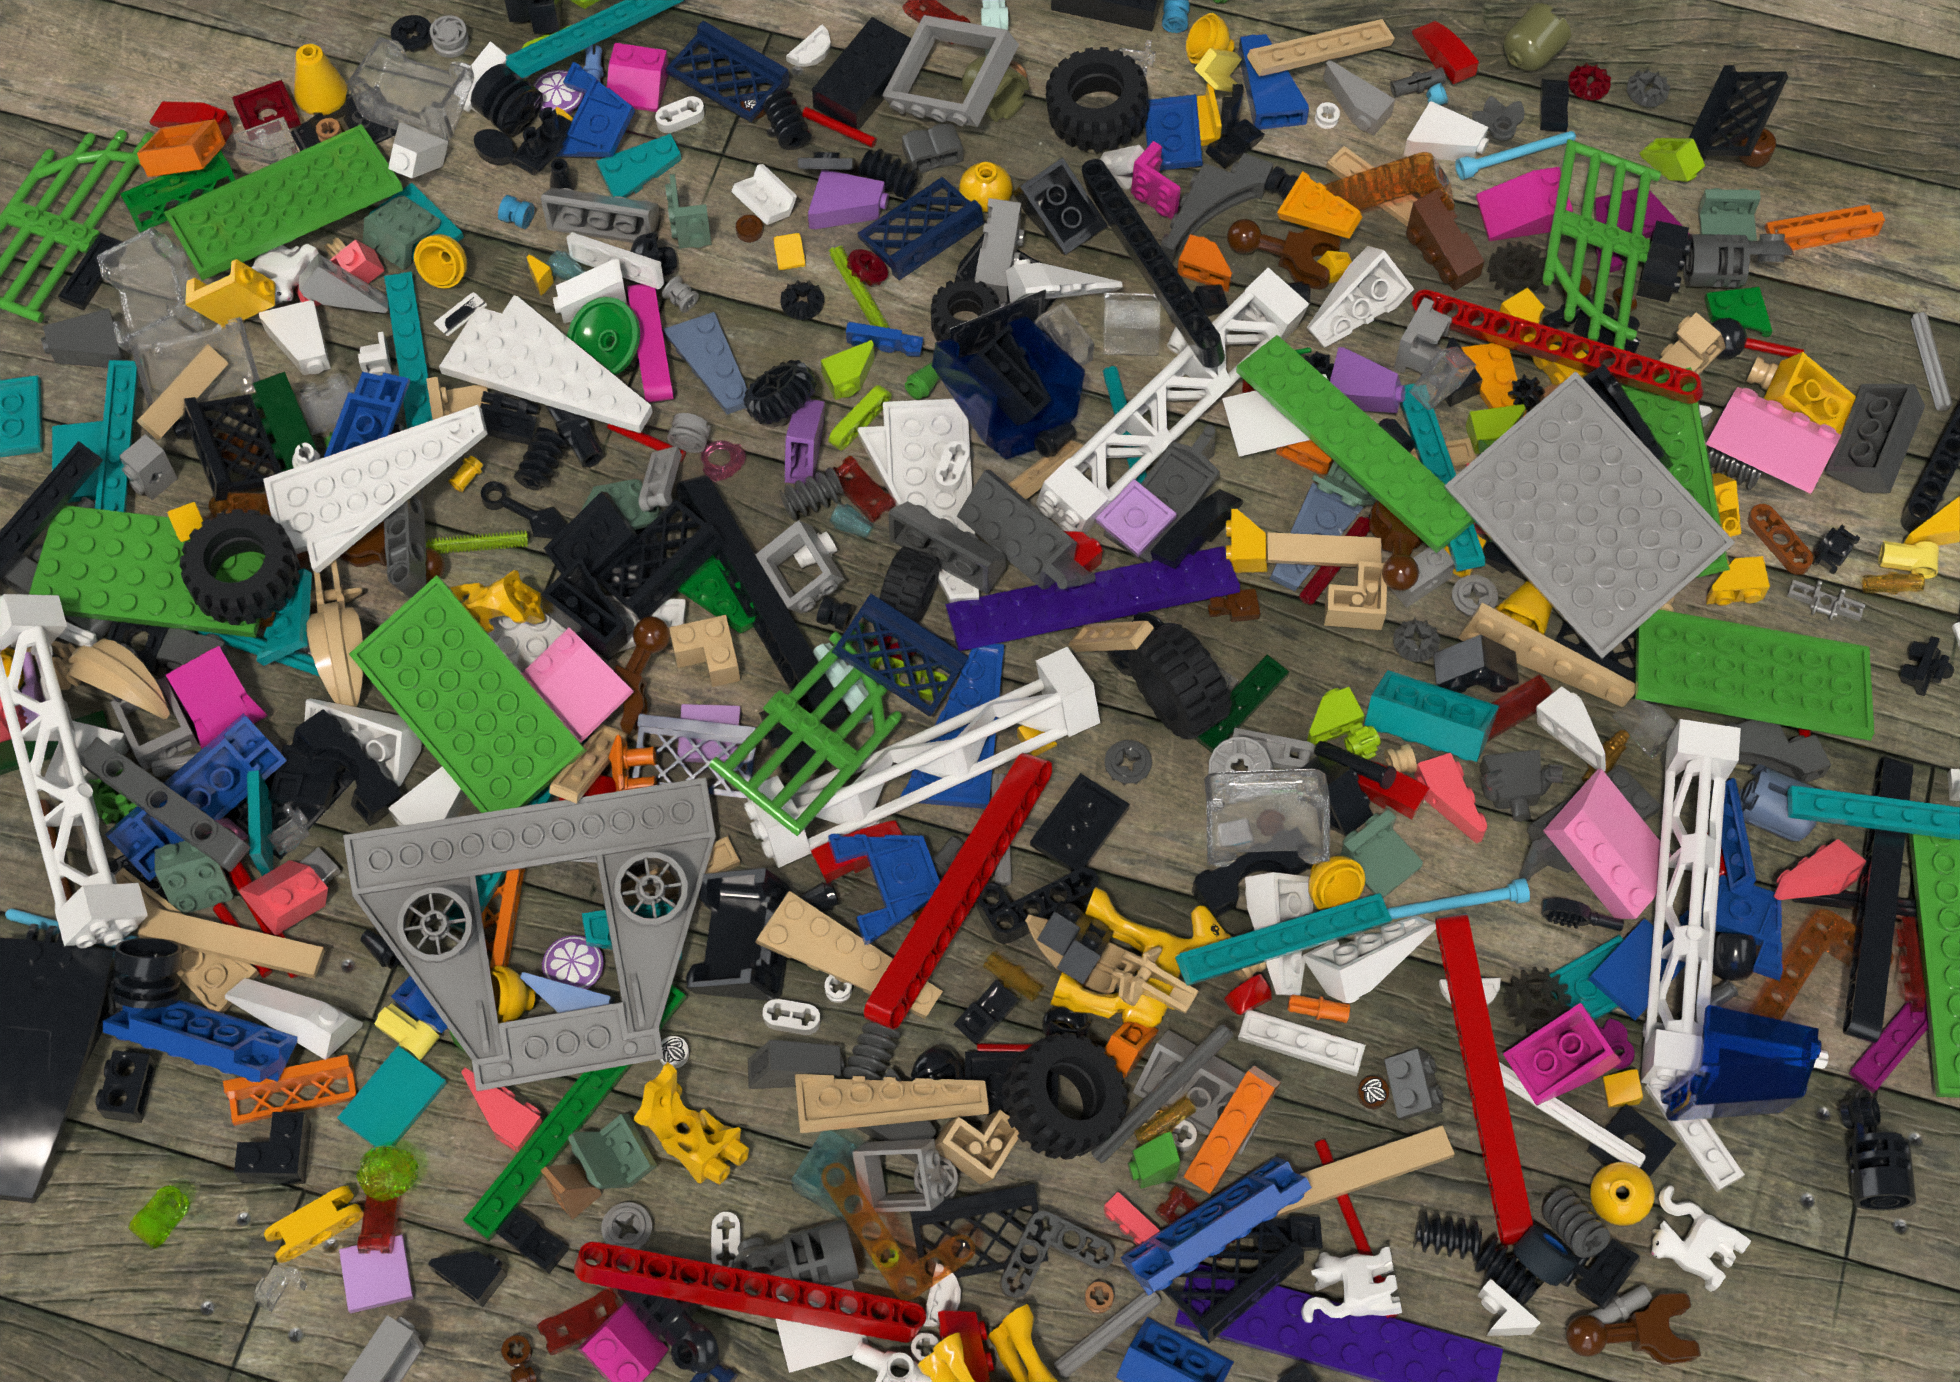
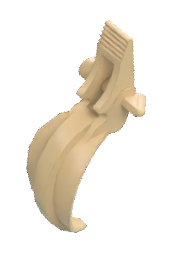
M335 559L329 564L332 567L335 589L323 591L320 572L316 573L313 571L316 589L311 591L310 612L315 614H311L306 623L307 637L317 671L333 701L337 704L357 707L361 693L363 671L349 653L363 642L362 629L357 612L353 607L346 608V603L351 602L360 595L362 588L343 590L337 560ZM337 600V602L325 604V602Z
M101 639L90 647L78 645L77 648H74L70 643L64 644L54 641L51 644L52 652L63 658L61 660L59 657H52L60 690H69L71 684L79 686L83 681L162 719H167L170 715L162 691L154 677L131 651L117 642ZM28 647L26 652H31V647Z
M1028 915L1025 922L1034 941L1046 958L1057 969L1063 956L1037 940L1048 919ZM1108 942L1102 956L1089 974L1088 982L1083 987L1098 994H1109L1114 992L1117 987H1120L1119 997L1131 1006H1135L1140 996L1145 995L1185 1014L1199 992L1160 969L1155 964V961L1162 952L1161 947L1152 948L1144 952L1143 957H1140ZM1149 978L1157 979L1174 988L1168 996L1146 983Z

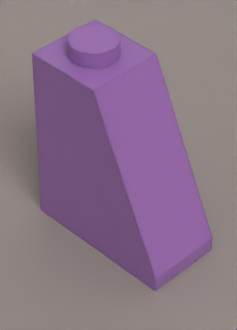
M822 169L808 211L809 228L821 229L879 219L881 210H886L889 200V193H885V182Z
M1338 347L1330 382L1362 411L1397 413L1400 402H1403L1405 399V386L1401 385L1398 374L1344 347Z
M810 399V401L804 403V407L796 411V414L792 413L786 434L785 483L795 484L797 480H800L805 485V478L807 476H811L813 479L815 477L824 427L825 401Z

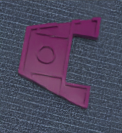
M1638 188L1622 192L1617 227L1629 233L1632 232ZM1649 190L1642 235L1645 238L1651 237L1656 220L1682 226ZM1611 194L1595 198V221L1606 224ZM1595 246L1597 255L1596 273L1598 275L1602 249ZM1612 253L1609 273L1619 271L1622 268L1623 263L1618 253Z

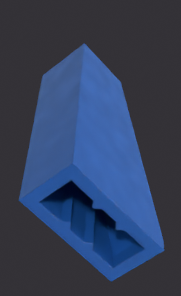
M1252 34L1240 37L1238 56L1242 58L1240 66L1253 125L1259 130L1306 125L1309 106L1288 70L1259 77L1247 58L1250 49L1272 45L1266 34Z

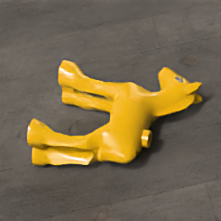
M1097 887L1093 891L1085 915L1092 920L1096 919L1103 922L1108 927V930L1113 932L1111 937L1128 943L1139 950L1142 954L1141 957H1143L1144 952L1157 946L1161 947L1162 952L1155 961V964L1179 979L1181 973L1175 959L1177 955L1232 938L1224 931L1206 906H1197L1191 912L1193 937L1191 939H1182L1163 929L1137 924L1121 916L1115 910L1107 893ZM1064 972L1061 973L1050 1005L1056 1007H1066L1073 1012L1092 1013L1105 1018L1122 1014L1123 1023L1134 1022L1147 1028L1159 1025L1167 1008L1174 1010V1008L1145 995H1141L1136 1005L1131 1006L1119 997V992L1114 994H1098L1083 988L1078 981ZM1149 978L1146 982L1168 996L1174 988L1153 978Z
M1026 1304L1015 1309L1002 1320L999 1327L995 1328L988 1335V1339L996 1348L1001 1363L1014 1382H1058L1040 1360L1033 1346L1031 1334L1034 1315L1029 1305ZM960 1332L954 1333L940 1341L933 1348V1352L917 1365L924 1375L931 1378L932 1382H976L971 1377L964 1362ZM1018 1353H1019L1021 1359L1023 1360V1362H1024L1026 1368L1024 1367L1023 1363L1021 1362V1360H1020V1358H1019V1356H1018Z

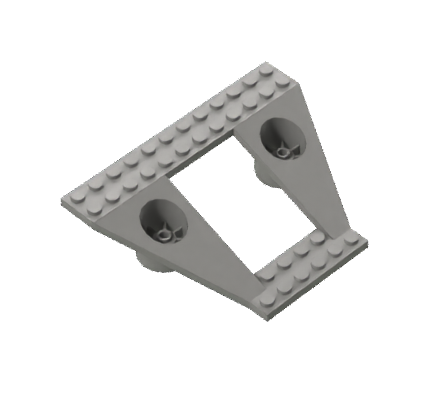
M706 777L581 797L577 804L568 800H561L343 835L352 896L472 1060L476 1091L664 1059L659 1025L698 898L703 874H705L716 837ZM596 857L622 1002L498 1023L475 876ZM644 864L646 875L640 879L629 872L633 867ZM648 864H656L664 869L658 876L650 875ZM668 870L675 877L677 883L664 885L660 878ZM625 874L637 882L635 890L621 892V881ZM651 884L656 888L654 895L650 896L648 892H644L646 885ZM679 887V899L676 905L664 897L665 889ZM636 894L640 902L631 912L624 904L622 896ZM433 898L450 901L443 911L434 910ZM429 900L431 911L423 915L415 909L420 902ZM661 900L673 908L667 915L657 918L655 904ZM455 903L463 912L465 918L449 920L446 913ZM642 903L651 905L653 918H643L635 913ZM411 911L421 917L419 926L406 928V920ZM438 920L441 922L438 931H432L429 928L431 921ZM466 922L465 932L461 941L449 933L451 924ZM420 930L424 937L417 947L414 948L408 942L405 932ZM448 936L458 943L452 950L441 954L439 940ZM427 939L436 941L438 955L425 954L419 951V949Z

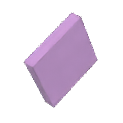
M1133 479L1096 517V523L1139 557L1177 518V514Z
M681 705V719L740 725V706ZM679 737L678 756L681 758L693 748L687 738ZM692 739L696 745L702 741L701 739ZM708 741L699 748L709 761L723 751L716 741ZM721 742L725 748L732 744ZM738 744L728 752L732 754L738 748ZM697 751L683 761L705 763ZM726 754L720 758L723 762L728 759Z
M402 1235L339 1249L347 1306L350 1313L414 1299L405 1241Z

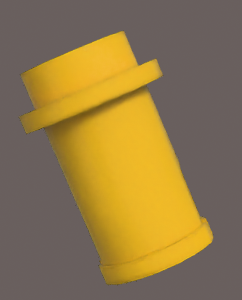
M471 455L462 460L463 465L448 480L453 488L462 493L476 474L480 475L482 473L481 468L483 464Z

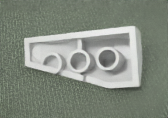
M1367 246L1347 267L1307 326V329L1318 343L1325 348L1351 334L1353 329L1374 321V318L1382 313H1389L1396 309L1414 288L1384 250Z
M1030 259L1015 261L1014 265L1006 270L1010 303L1046 289L1045 299L1115 292L1123 287L1121 281L1043 263L1031 264Z
M316 699L306 700L304 721L322 709L330 716L336 717L342 726V730L349 737H354L358 741L362 752L368 758H373L378 763L383 775L388 780H393L398 787L401 786L421 752L422 741L400 715Z
M1276 872L1245 877L1247 909L1254 930L1312 914L1313 902L1308 893L1309 877ZM1302 951L1265 962L1276 995L1291 996L1294 994L1300 996L1305 966Z
M1413 916L1381 927V932L1377 934H1364V932L1355 934V940L1339 945V942L1335 940L1304 954L1303 958L1328 996L1343 1003H1352L1375 988L1436 929V925L1429 920Z
M247 978L241 980L225 994V999L272 1028L297 1036L298 1044L324 1060L331 1056L363 1025L362 1021L334 1005Z

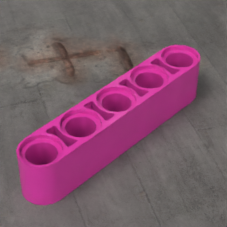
M644 284L629 285L627 290L630 307L635 312L640 326V341L637 352L645 401L653 403L672 400L674 398L656 289Z

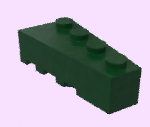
M284 371L254 382L253 386L256 392L251 394L257 410L263 408L266 418L261 419L267 435L273 433L276 443L271 444L277 460L283 459L286 465L282 472L294 468L292 458L298 445L303 447L302 443H308L317 451Z

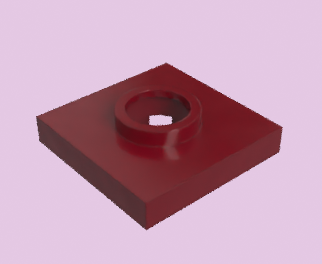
M282 79L231 97L250 143L301 125ZM265 109H273L277 112L276 116L272 114L268 117H263L264 120L258 118L259 114Z

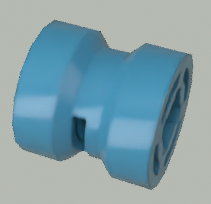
M1164 0L1163 11L1165 14L1162 18V27L1166 31L1180 33L1187 29L1189 1Z
M506 195L500 203L498 219L506 223L514 222L517 227L527 229L534 216V204L528 201L519 202L516 197Z

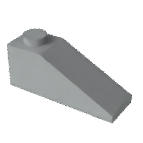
M1330 59L1326 62L1324 81L1351 122L1360 130L1367 131L1374 136L1392 116L1395 99Z
M319 253L299 276V291L311 301L316 300L322 305L386 313L388 310L387 295Z

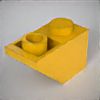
M1721 473L1712 474L1722 529L1730 537L1741 534L1736 480Z
M1231 509V520H1226V536L1231 537V545H1226V559L1232 562L1235 573L1267 572L1266 533L1238 509Z
M1763 556L1735 558L1729 565L1730 570L1724 571L1712 585L1706 597V604L1724 606L1732 602L1745 601L1746 603H1756L1763 600L1770 588Z

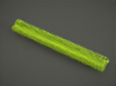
M843 246L832 247L829 250L831 252V259H833L834 264H836L835 266L839 269L838 271L854 295L855 300H857L858 305H860L859 307L865 313L864 315L870 325L889 328L890 326L886 323L887 321L881 315L880 310H878V305H875L876 302H874L873 297L869 294L870 292H867L868 289L863 284L864 282H860L857 276H852V270L846 267L848 256H846V251H843Z
M517 530V534L515 531H513V534L510 531L509 535L508 531H506V535L504 532L503 535L499 532L498 536L496 532L495 536L494 533H492V536L488 533V537L486 533L485 537L481 533V537L479 534L478 537L474 534L473 538L471 534L470 538L469 535H467V538L463 535L462 539L460 535V539H458V536H456V539L453 536L452 540L450 536L449 540L447 536H445V540L443 537L442 540L438 537V541L435 537V541H433V538H431V541L429 538L427 539L426 548H432L440 554L442 552L445 554L446 552L453 553V551L454 553L460 552V550L461 552H467V550L470 552L471 550L478 551V549L479 551L485 550V548L486 550H492V548L494 550L496 547L497 549H503V546L504 549L510 548V546L511 548L514 546L515 548L517 546L521 547V545L522 547H527L529 536L526 530H524V534L522 530L520 534Z

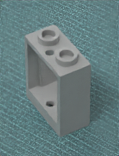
M800 520L755 554L786 607L800 614L814 608L815 602L824 595L833 593L837 589L838 584L845 580L813 527ZM806 544L823 573L794 595L777 566Z
M166 677L155 680L163 696L167 697L181 727L141 746L126 717L127 714L140 708L120 698L110 702L134 755L144 770L152 768L151 764L155 759L174 757L199 746Z
M934 1139L865 1142L852 1151L863 1213L931 1211L944 1201L945 1186L940 1178V1155L935 1148ZM917 1154L924 1193L886 1195L880 1155Z
M387 1315L342 1382H401L424 1348V1345L419 1340L421 1334L406 1319L399 1316L397 1320H394Z

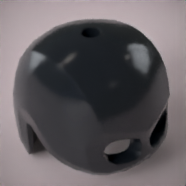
M656 231L640 235L634 240L630 252L660 261L663 277L673 274L677 270L675 250L669 246L658 247L659 233Z
M1720 934L1717 942L1714 943L1712 973L1714 976L1724 980L1740 981L1748 979L1753 974L1756 962L1754 936Z
M939 1046L931 1047L921 1053L914 1062L911 1072L912 1080L915 1078L964 1080L962 1066L958 1058L951 1051Z

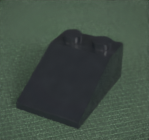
M1063 157L1012 192L1016 200L1021 203V207L1026 215L1063 255H1066L1108 226Z

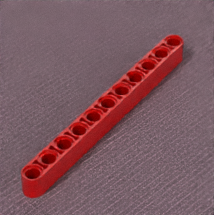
M1420 290L1412 299L1415 312L1424 297L1434 301L1433 309L1444 315H1447L1451 310H1458L1457 315L1452 317L1450 330L1587 373H1591L1600 367L1605 359L1614 358V364L1607 368L1619 383L1687 404L1696 403L1703 396L1704 390L1701 379L1697 373L1691 370L1431 290ZM1476 318H1484L1480 325H1472L1473 320ZM1510 326L1506 333H1497L1500 327ZM1528 334L1536 335L1534 340L1530 342L1523 341L1524 337ZM1554 342L1562 343V346L1557 350L1549 349L1550 345ZM1580 350L1589 351L1584 358L1575 357ZM1632 367H1642L1641 372L1636 375L1628 373ZM1660 375L1669 376L1665 383L1655 382L1656 378ZM1687 383H1694L1697 385L1696 388L1690 392H1685L1682 390L1683 386Z
M1021 753L1016 758L868 998L864 1008L865 1019L892 1030L900 1026L1047 785L1052 774V763L1050 761L1027 753Z
M1467 914L1436 918V933L1498 1234L1502 1246L1517 1244L1529 1228L1533 1226L1470 922Z
M601 1242L585 1243L579 1251L574 1266L577 1278L585 1283L903 1343L913 1341L926 1320V1312L923 1307L910 1301ZM585 1260H593L597 1265L588 1264ZM617 1266H625L630 1271L620 1270ZM650 1272H657L661 1277L652 1276ZM682 1278H688L692 1280L693 1283H686L682 1280ZM714 1284H720L725 1289H718ZM745 1290H752L757 1295H750ZM777 1296H783L788 1301H782ZM809 1302H815L819 1307H814ZM841 1308H846L851 1313H845L841 1310ZM872 1314H878L882 1319H877ZM903 1319L909 1320L913 1325L906 1324Z

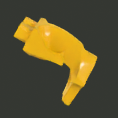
M516 570L511 571L505 577L487 587L480 583L450 587L487 633L494 631V626L490 624L489 619L498 616L510 617L517 624L524 622L538 624L545 621L544 613L541 609V593L524 584L520 579L519 572ZM470 594L469 598L463 602L464 597Z
M667 1062L663 1066L661 1073L655 1079L645 1084L642 1104L634 1116V1121L653 1131L667 1154L677 1158L697 1183L701 1184L708 1178L720 1185L730 1174V1166L725 1164V1161L730 1160L735 1165L741 1166L748 1159L749 1148L740 1141L741 1129L739 1127L724 1126L705 1109L700 1112L687 1109L680 1099L682 1088L677 1083V1070ZM679 1123H685L689 1127V1131L687 1133H680L676 1127ZM703 1130H710L714 1134L708 1135Z

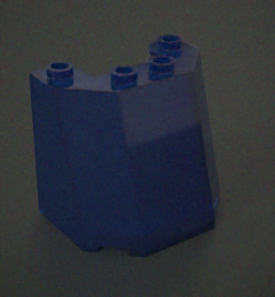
M1028 317L1016 319L1008 324L1013 329L1011 334L1018 347H1023L1026 352L1024 358L1031 370H1036L1052 400L1026 424L1017 426L998 407L997 395L965 366L977 353L958 358V343L953 339H947L935 343L932 367L981 440L1005 460L1035 451L1034 440L1039 432L1064 424L1065 422L1071 423L1076 418L1085 376V369Z
M1708 1005L1704 1013L1701 1055L1698 1068L1673 1088L1669 1087L1668 1089L1661 1090V1102L1668 1104L1666 1111L1667 1120L1682 1121L1781 1113L1806 1094L1810 1075L1822 1047L1821 1040H1818L1819 1028Z

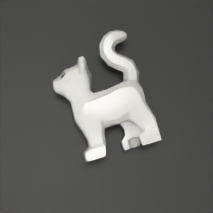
M309 244L303 245L301 249L298 246L288 249L284 245H280L256 257L251 268L275 282V306L278 303H285L293 299V290L299 284V276L318 254V251Z
M1668 1185L1661 1190L1659 1195L1661 1207L1667 1213L1675 1216L1690 1214L1694 1222L1686 1238L1682 1241L1670 1225L1663 1221L1660 1224V1230H1652L1655 1236L1652 1240L1651 1254L1657 1259H1672L1684 1271L1701 1276L1705 1280V1288L1710 1292L1715 1291L1726 1276L1713 1264L1710 1257L1714 1252L1721 1257L1722 1265L1729 1268L1736 1259L1733 1249L1742 1254L1751 1240L1735 1228L1727 1226L1714 1216L1704 1213L1700 1206L1691 1201L1673 1203L1671 1197L1674 1193V1187Z
M1382 1248L1380 1253L1375 1256L1353 1254L1338 1258L1329 1255L1327 1252L1319 1254L1318 1261L1315 1263V1269L1311 1271L1312 1276L1317 1279L1314 1285L1315 1291L1343 1281L1344 1302L1339 1306H1335L1327 1298L1314 1297L1308 1299L1302 1305L1301 1310L1302 1318L1305 1322L1312 1323L1315 1309H1321L1331 1318H1343L1348 1315L1357 1317L1365 1315L1386 1316L1402 1313L1399 1297H1391L1390 1295L1398 1289L1395 1275L1387 1276L1385 1281L1381 1283H1374L1373 1278L1378 1275L1394 1271L1390 1248Z

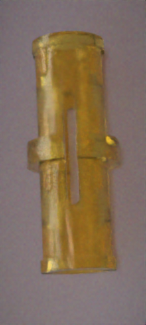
M1889 572L1885 575H1864V580H1862L1864 593L1889 592L1891 595H1896L1904 591L1922 592L1924 590L1923 587H1925V579L1922 573L1898 574L1897 572Z
M992 952L986 959L989 962H985L983 968L1003 980L1007 988H1014L1031 1002L1038 998L1040 995L1038 992H1042L1044 986L1024 974L1020 966L1014 967L997 955L996 952Z
M1184 1096L1166 1110H1159L1155 1113V1117L1136 1129L1134 1134L1139 1143L1144 1145L1164 1133L1175 1131V1126L1195 1114L1196 1109L1192 1102Z

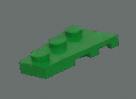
M712 555L677 590L714 616L726 615L728 625L741 634L753 628L752 624L755 621V617H747L719 569L720 567L722 570H725L720 560H716L714 555ZM740 582L735 583L737 588H741Z

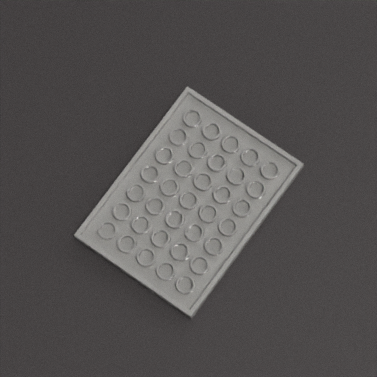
M1576 371L1444 486V489L1601 659L1735 543Z

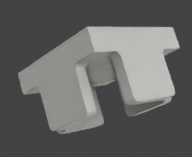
M1425 297L1422 300L1401 338L1394 369L1404 373L1406 368L1409 367L1426 374L1434 365L1441 351V348L1434 344H1438L1441 336L1446 337L1452 323L1451 317L1433 309L1434 301Z

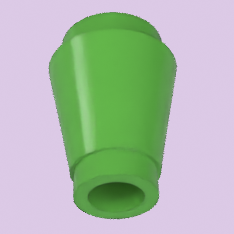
M932 361L930 364L909 375L905 383V389L908 394L917 400L926 398L944 374L943 367L938 362Z

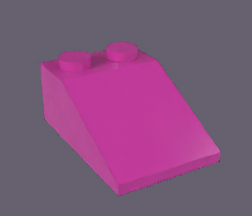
M1560 167L1533 170L1476 194L1477 204L1488 241L1551 232L1561 176ZM1568 196L1566 210L1573 213V208Z
M1579 1003L1503 1053L1537 1106L1597 1079L1622 1062L1582 1003Z

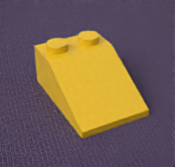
M1802 352L1780 362L1763 399L1777 401L1785 409L1793 413H1803L1810 418V421L1819 425L1831 426L1836 430V433L1841 434L1856 396Z

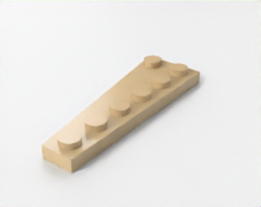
M1484 603L1480 604L1458 637V639L1466 641L1478 635H1483L1515 651L1517 664L1621 707H1624L1635 694V683Z
M123 867L115 875L117 884L139 883L146 911L148 907L183 914ZM142 922L138 925V928L136 929L138 932ZM182 948L181 969L176 974L179 975L180 979L207 1009L224 1014L233 1004L225 999V994L244 978L254 980L259 975V972L249 963Z
M790 891L755 942L789 959L793 958L805 963L807 967L816 971L820 970L832 975L836 980L861 988L863 992L870 995L893 959L871 944L864 945L861 937ZM927 981L909 1012L925 1019L943 991Z
M795 1074L800 1133L989 1114L986 1084L982 1080L915 1078L911 1082L896 1081V1077H884L883 1081L865 1080V1076H853L852 1079H834V1075Z

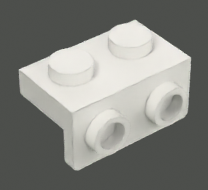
M763 164L757 165L753 177L734 183L731 191L766 225L789 217L797 198L796 194Z

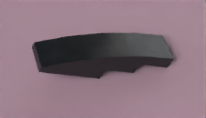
M1221 489L1212 493L1188 511L1167 531L1150 551L1152 558L1176 569L1188 553L1194 556L1206 540L1212 542L1226 525V520L1231 519V509H1239L1243 504V499Z

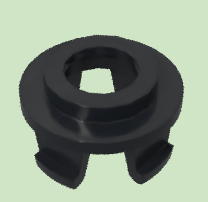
M1843 524L1838 530L1832 527L1813 553L1817 556L1814 564L1824 566L1830 570L1829 573L1831 574L1836 573L1838 570L1837 566L1843 564L1855 547L1853 544H1857L1860 540L1858 535L1854 536L1844 529L1846 526Z

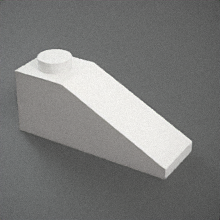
M1561 686L1536 706L1537 724L1593 768L1605 771V751L1584 703L1577 694L1570 693Z

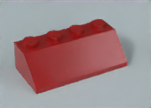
M939 1311L938 1329L941 1341L954 1333L960 1332L964 1362L971 1377L976 1382H990L988 1372H993L994 1367L991 1353H984L982 1341L987 1340L984 1320L978 1321L976 1312Z

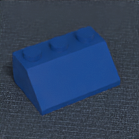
M1147 1317L1131 1343L1116 1378L1124 1382H1224L1234 1362Z

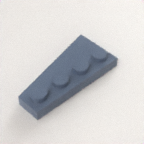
M715 312L662 329L664 337L673 344L679 356L685 359L692 372L704 383L707 391L726 415L746 408L743 398L748 389Z
M1312 483L1290 533L1341 536L1364 507L1359 505L1357 507L1350 506L1341 501V495L1334 492L1328 494L1318 489L1317 484ZM1276 563L1269 579L1296 591L1316 565Z

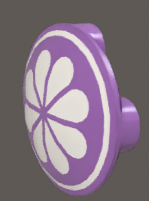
M554 70L536 79L533 86L543 96L541 110L547 107H551L554 110L556 107H559L569 115H572L573 109L581 103L584 93L567 88L563 83L568 71Z
M578 935L566 936L555 941L547 949L542 962L543 974L547 979L587 990L603 975V956L599 948L586 945L585 937Z

